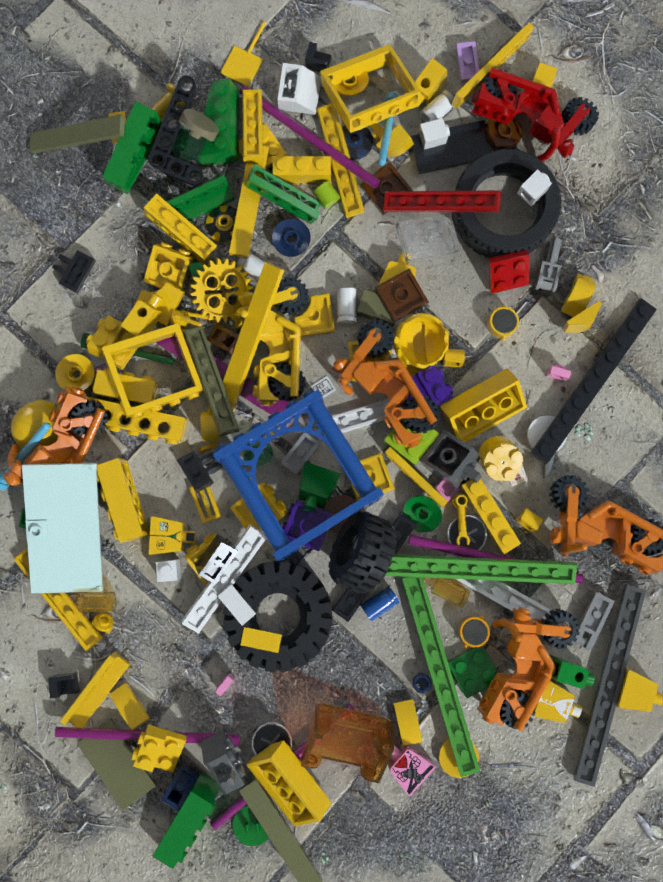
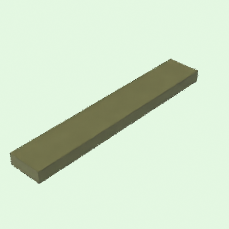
M116 115L33 132L30 134L29 151L36 154L124 137L125 117Z
M203 327L184 330L183 335L219 436L239 432L237 420Z
M257 778L239 788L240 794L298 882H322L318 871Z

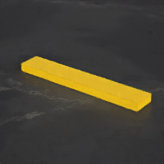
M529 22L455 94L451 105L456 109L459 108L482 85L492 67L498 69L529 39L534 26Z
M330 103L317 108L325 142L351 160L339 114L334 105ZM331 158L346 218L365 213L356 176Z
M263 146V162H246L229 255L249 258L261 195L245 187L244 184L254 164L266 170L269 154L268 146ZM255 171L254 174L263 179L262 175Z
M27 547L13 560L30 580ZM67 592L40 593L86 652L103 639L102 635L91 625L90 620Z

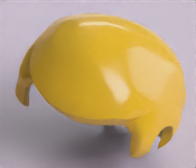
M418 313L407 317L400 323L394 335V349L397 357L403 360L405 364L424 369L435 365L443 359L449 347L448 328L443 326L440 319L427 313Z
M34 400L23 405L15 413L10 428L13 439L21 449L26 446L44 422H48L51 425L49 416L51 411L57 408L55 403L46 400ZM52 426L39 443L50 445L56 442L58 435L54 433Z

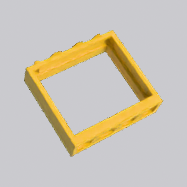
M390 44L320 71L321 85L350 133L420 105L421 91ZM389 66L406 94L351 115L333 84L342 83V79L345 82L353 79V75L359 76L365 70L367 73Z
M179 323L101 348L102 356L126 418H140L143 416V412L150 410L151 413L162 410V406L167 404L170 407L181 403V399L188 397V400L199 397V393L203 391ZM175 336L194 387L131 408L112 356Z

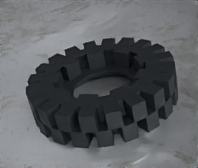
M272 561L249 569L235 581L233 587L256 614L261 601L275 593L290 596L297 603L300 610V621L297 628L291 634L281 637L279 652L276 653L241 646L244 627L261 630L257 622V616L255 614L242 626L224 605V632H227V640L231 648L234 647L236 649V654L242 660L246 659L250 662L249 665L257 669L259 667L264 668L267 672L275 673L277 670L287 672L292 671L293 668H300L306 665L310 659H314L320 653L321 648L326 644L332 626V607L328 592L313 572L293 562Z

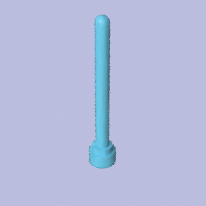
M390 92L386 95L385 102L400 95ZM394 116L385 120L378 164L381 166L386 164Z
M44 422L16 459L24 462L50 429V423ZM9 468L5 472L0 473L1 491L6 490L10 486L3 478L4 473L11 470Z

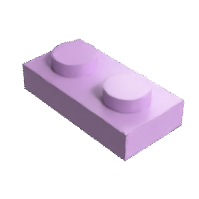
M475 41L456 44L461 83L468 82L480 70Z

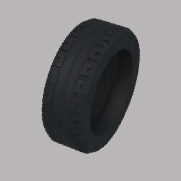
M498 149L477 157L476 160H473L461 174L455 191H476L484 180L494 176H510L524 183L537 169L541 173H545L552 184L537 200L538 212L534 223L526 231L518 235H500L488 230L479 222L474 212H451L454 227H456V231L460 238L463 239V242L469 248H472L473 251L487 258H494L523 250L531 253L537 249L554 229L561 211L559 185L552 171L548 169L549 167L532 154L517 149Z

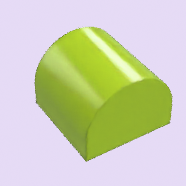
M329 181L321 184L314 191L315 197L325 210L341 199Z

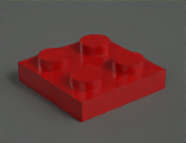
M527 250L488 259L489 290L491 294L529 285V253Z

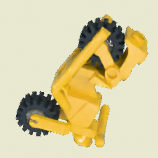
M295 277L281 279L271 309L277 308L278 311L281 310L283 314L288 313V315L301 311L309 299V295H307L309 291L305 289V283H300L302 280H295ZM243 292L242 295L238 296V300L243 307L238 308L235 312L234 321L236 328H241L242 318L248 316L247 311L254 293ZM271 309L260 340L269 348V356L261 359L257 365H254V377H257V385L253 386V397H256V402H260L261 406H273V403L278 402V400H285V402L293 401L304 392V387H306L305 376L303 377L302 370L300 371V327L271 311ZM288 361V366H286L285 364L281 367H278L277 369L274 366L282 362Z

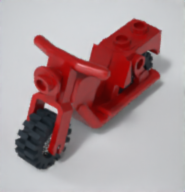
M492 67L490 72L487 73L479 91H475L471 100V103H474L472 113L507 124V126L517 113L527 115L532 124L529 130L530 135L546 144H550L544 153L536 156L540 161L544 162L550 159L557 149L562 158H566L567 155L570 156L575 145L572 144L573 140L569 139L573 132L574 135L579 133L580 136L584 135V133H589L598 121L599 111H596L598 108L597 106H592L594 104L592 101L588 103L587 98L584 100L582 97L578 99L576 97L567 103L561 114L555 89L507 73L508 71L506 70L502 71V69ZM518 87L525 89L522 93H517Z

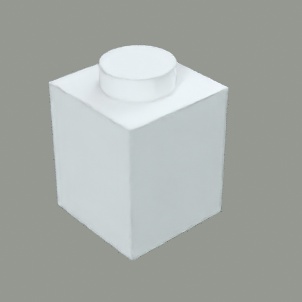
M443 118L420 124L419 135L424 150L446 144L448 136H450V130L448 125L444 123Z
M537 169L521 185L517 194L532 206L549 189L552 183L545 173H541Z
M180 559L156 562L157 582L180 580Z

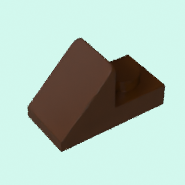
M216 324L207 340L232 357L239 335Z

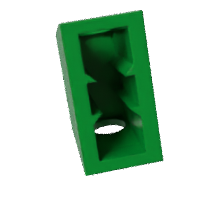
M305 462L298 496L300 500L305 501L303 508L306 511L314 512L316 505L325 507L338 484L341 473Z
M550 655L556 665L552 679L580 689H584L585 685L592 686L594 684L595 676L589 673V669Z

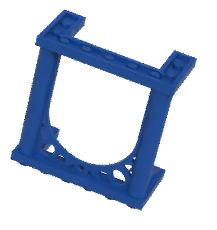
M313 390L308 391L303 395L302 400L290 402L285 406L286 409L284 411L272 413L268 416L269 420L264 423L258 422L250 428L251 431L246 434L242 432L233 438V442L228 445L224 443L215 449L216 452L213 453L214 458L224 467L273 548V555L277 561H282L297 552L298 548L364 507L365 509L382 499L384 495L380 487L376 488L326 408L323 396L319 390L315 392ZM303 413L309 416V423L306 427H300L298 424V419ZM294 418V426L288 428L286 423L290 424ZM314 420H316L317 422L315 426L319 428L316 431L311 429V427L314 424ZM275 431L276 434L274 436H271L270 432ZM290 432H303L314 435L327 444L361 499L290 542L259 490L256 480V466L261 452L273 439ZM256 441L260 442V446L256 449L249 446L250 444H257ZM250 450L253 452L254 458L250 461H245L241 459L240 452ZM241 465H251V471L247 473L246 467L243 469Z

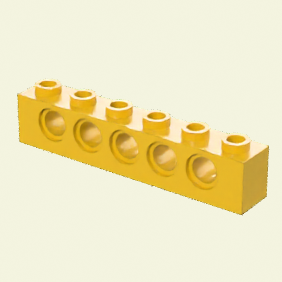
M95 399L103 404L106 412H111V418L105 423L108 426V430L120 432V429L126 430L128 435L139 437V433L145 434L147 439L158 441V437L164 438L166 443L177 445V442L183 443L188 423L186 418L160 412L151 413L149 410L143 412V416L140 418L132 419L130 417V422L127 425H123L122 419L125 414L121 404ZM148 419L150 421L149 427L142 429V421ZM168 423L169 430L166 433H161V425Z

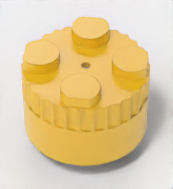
M494 436L487 439L480 446L478 451L480 460L478 462L486 474L493 478V480L510 481L520 472L523 465V456L510 439L503 436Z

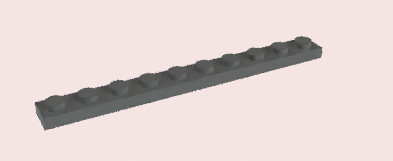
M627 584L624 585L573 777L576 782L595 787L646 594L644 589Z

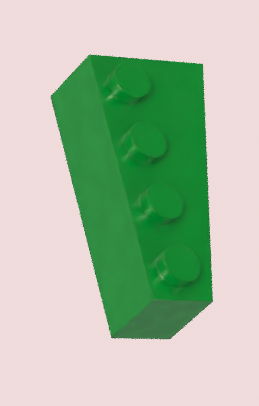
M230 78L213 81L204 115L218 126L219 132L213 142L202 136L198 139L194 157L204 167L239 161V90Z
M135 101L125 124L124 137L119 138L110 161L104 168L102 178L107 185L128 195L151 153L162 122L157 111Z
M201 772L152 857L174 869L177 862H183L188 853L185 851L186 847H192L197 838L195 835L196 831L201 832L207 822L204 819L206 814L211 815L217 805L214 803V800L220 788L214 779Z

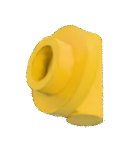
M100 613L95 616L91 625L100 631L110 634L113 629L114 620L109 614Z

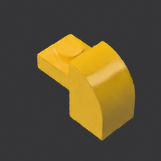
M378 123L370 125L373 131L371 135L377 142L376 147L380 152L384 130ZM400 124L391 131L388 157L400 156L414 145L412 138Z
M577 273L572 288L564 300L561 311L573 317L584 311L596 288V285H594L595 281L589 276Z

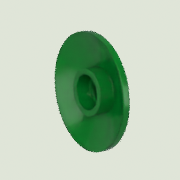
M418 495L410 498L403 509L404 516L417 524L414 529L418 531H432L440 525L442 520L440 506L435 500L427 496Z

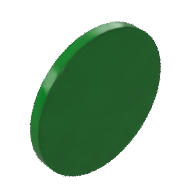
M248 805L236 813L233 820V832L242 844L259 846L269 839Z

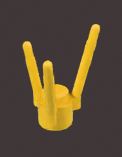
M175 309L171 315L170 323H179L183 333L185 330L183 327H187L189 323L199 327L202 326L201 323L190 319L189 316L207 319L208 315L202 316L199 313Z

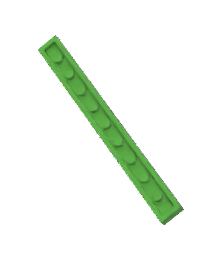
M394 554L391 566L388 567L385 576L575 584L577 564L575 562Z
M423 577L402 578L460 777L481 772Z

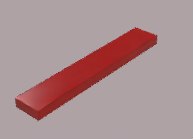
M385 191L383 211L500 212L501 191Z

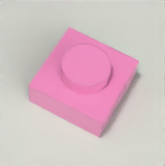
M555 364V366H551L548 369L546 376L566 381L570 378L571 371L566 370V367L563 365Z

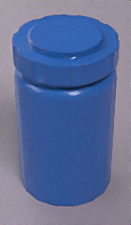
M389 586L385 588L386 590L380 591L361 604L362 609L371 622L393 608L395 604L400 603Z

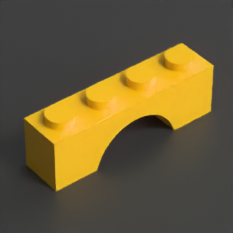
M470 479L459 486L462 493L467 497L468 503L480 516L488 530L489 537L500 554H505L521 544L481 479L478 483Z

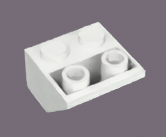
M283 63L277 99L279 110L316 115L321 76L302 65Z

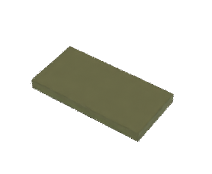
M112 718L98 727L99 729H119ZM83 738L77 743L122 811L156 787L157 784L148 771L133 767L134 760H131L134 750L127 740Z

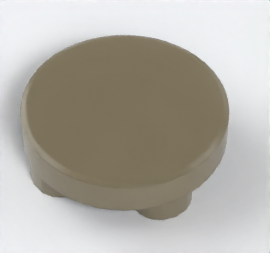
M184 109L179 118V122L189 128L190 135L196 139H200L202 136L213 142L219 132L218 126L210 118L196 110Z

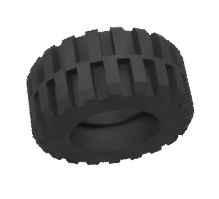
M366 511L356 512L347 519V522L341 527L340 533L338 532L336 536V541L333 543V549L329 557V575L334 583L358 593L372 591L375 589V586L381 583V579L387 574L388 567L391 566V560L394 557V549L397 544L395 539L397 535L392 523Z

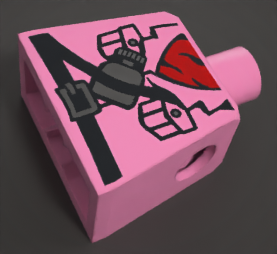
M391 744L385 751V754L392 759L388 765L390 772L409 796L416 791L436 768L432 760L409 745L404 746L400 751L394 744Z

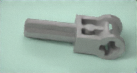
M558 237L550 239L546 261H542L539 266L534 288L536 290L540 288L548 290L552 294L556 291L561 265L557 264L562 240Z

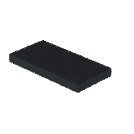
M485 120L449 127L450 136H448L446 144L425 150L419 134L410 136L414 143L412 149L418 174L469 164L476 160L477 157L492 151L491 144L485 135Z

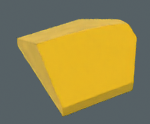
M599 300L568 320L562 329L563 332L580 333L587 331L595 320L602 304Z

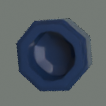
M418 673L413 677L412 687L417 693L425 694L431 689L432 680L427 674Z

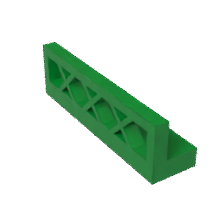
M256 164L253 165L245 181V187L309 224L318 219L320 214L318 210L321 206L319 201ZM255 171H256L257 173L261 174L262 177H263V179H262L261 177L255 175V174H254ZM272 183L278 184L280 189L274 186ZM288 193H293V194H295V195H296V198L293 197V196H291V195L288 194ZM309 202L310 204L314 205L315 207L312 208V207H310L309 205H307V204H305V203Z
M222 175L167 201V203L184 218L191 221L212 211L216 207L235 200L225 175Z

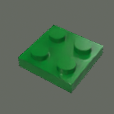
M483 645L472 647L448 661L450 670L466 699L489 687L491 681L498 673Z

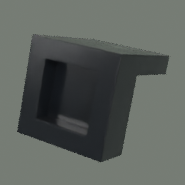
M309 42L305 57V67L317 72L329 68L331 55L317 51V43Z
M78 672L57 674L48 678L50 699L79 692Z

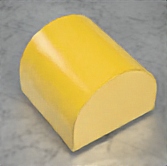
M448 349L444 354L442 366L461 368L465 359V351Z
M524 508L516 519L518 524L530 532L538 530L543 521V518L528 508Z

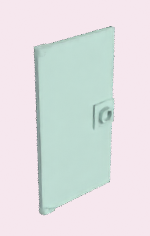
M97 463L22 465L31 593L103 591Z

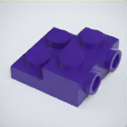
M433 365L412 376V379L422 396H428L429 399H433L439 407L453 398V389L449 384L445 385L442 380V370L439 367L435 368ZM411 395L407 397L406 402L412 399Z
M296 500L295 503H291L287 513L290 514L288 522L284 521L282 528L289 540L294 541L331 518L334 514L319 508H315L314 512L306 511L303 508L304 503ZM327 531L303 546L319 552Z

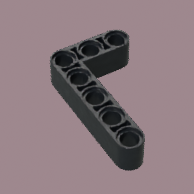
M185 75L178 80L149 155V163L158 172L191 186L199 187L205 180L202 170L195 165L172 156L184 127L179 122V118L184 109H191L197 93L194 79L191 76ZM191 83L193 86L191 90L184 91L182 89L183 85ZM178 102H184L185 107L178 110L175 108ZM171 120L178 121L176 128L168 127ZM165 138L171 140V144L168 147L161 146V142ZM163 157L164 161L161 165L157 166L154 164L155 158ZM179 164L182 166L181 172L173 173V166ZM193 172L200 173V179L192 181L190 179Z

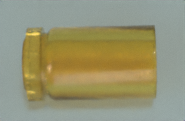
M437 578L431 593L455 605L458 604L462 608L469 598L470 590L446 578Z
M80 592L77 601L78 611L114 612L116 609V593Z

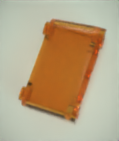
M320 703L315 707L301 757V766L315 769L320 766L322 758L359 766L360 774L365 780L380 783L394 752L393 724L389 719L382 716Z

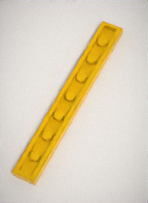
M265 262L247 311L248 316L244 320L223 380L233 412L284 273V269L269 262Z

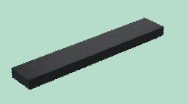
M401 513L392 524L397 535L395 538L397 541L394 549L395 554H397L417 525ZM347 588L332 611L349 622L369 592L358 593Z

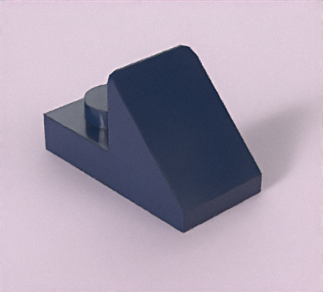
M181 765L161 802L179 811L199 774Z

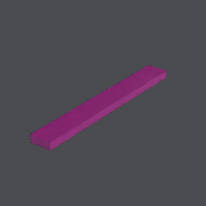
M175 336L155 342L184 360ZM213 356L223 382L228 365ZM246 377L240 393L241 397L270 415L276 411L280 413L286 409L285 406L289 403L285 402V400H278V402L273 403V406H261L260 402H256V397H253V386L257 385V383Z

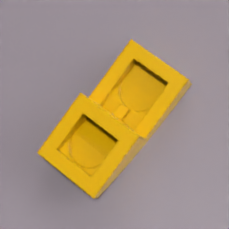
M124 683L109 694L118 711L132 730H135L150 719L142 702L137 700L128 683Z
M414 700L394 703L403 746L423 742Z

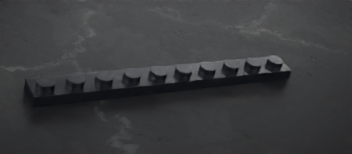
M642 298L638 300L533 447L530 454L545 465L548 464L657 309Z

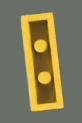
M273 156V175L286 183H325L327 181L331 183V156Z
M104 368V371L97 370L92 393L119 400L108 369ZM123 372V375L119 374L129 402L144 404L156 399L159 384L154 381V378L142 376L141 379L129 372Z

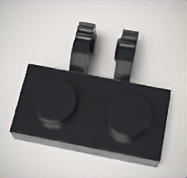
M78 250L73 259L59 254L58 258L62 262L69 264L66 270L59 265H53L52 269L63 274L59 284L78 294L96 260Z
M193 450L177 460L196 493L214 484L209 475L216 473L222 467L218 462L206 468L203 466L214 461L215 458L212 452L199 459Z

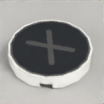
M466 515L467 536L470 538V543L467 545L466 538L461 537L459 546L480 550L487 538L486 528L477 517ZM458 517L449 524L447 530V540L450 544L457 545Z
M266 722L255 731L252 739V749L255 755H258L269 745L280 741H285L291 748L292 736L289 730L282 724Z

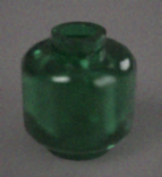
M256 441L257 444H250L249 446L256 449L260 446V442ZM270 443L261 452L256 468L271 462L274 453ZM245 450L243 459L245 461L252 460L254 458L253 452Z

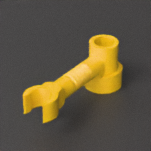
M458 493L451 499L452 506L457 509L458 515L456 543L460 545V538L465 537L466 544L469 545L470 538L467 536L465 523V507L468 504V499L464 494ZM459 497L463 499L462 505L458 503Z

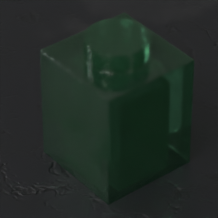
M180 128L172 151L179 154L178 158L183 161H198L206 139L203 137L196 139L190 135V130Z

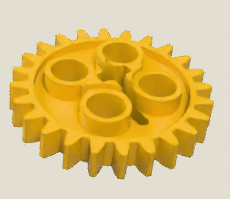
M216 258V264H214L212 260H208L209 266L207 267L202 264L203 271L196 269L199 276H192V279L196 282L189 285L194 288V291L189 294L196 298L191 302L198 303L195 309L197 311L203 309L201 315L205 316L208 313L207 319L212 320L215 316V321L218 323L221 317L225 323L227 322V317L234 321L236 310L243 307L238 300V296L242 295L243 292L253 289V286L247 284L252 279L245 278L248 274L247 271L240 272L243 267L242 265H238L235 268V261L229 264L228 259H224L223 263H221V260ZM232 274L234 276V282L228 285L226 283V278L228 275ZM209 277L215 278V284L212 287H208L206 283ZM221 286L225 289L238 287L237 291H223L222 295L218 292L205 294L206 290H220ZM235 294L236 301L233 304H229V296ZM216 296V305L210 306L209 299Z

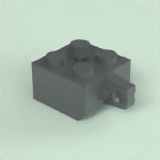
M445 429L420 460L427 470L455 489L467 478L476 483L482 478L481 474L475 470L476 463L480 460L477 451Z
M221 731L201 741L203 763L210 771L221 793L228 794L244 786V776L246 775L242 766L244 760L239 751L236 753L232 738L230 736L227 737L225 732Z

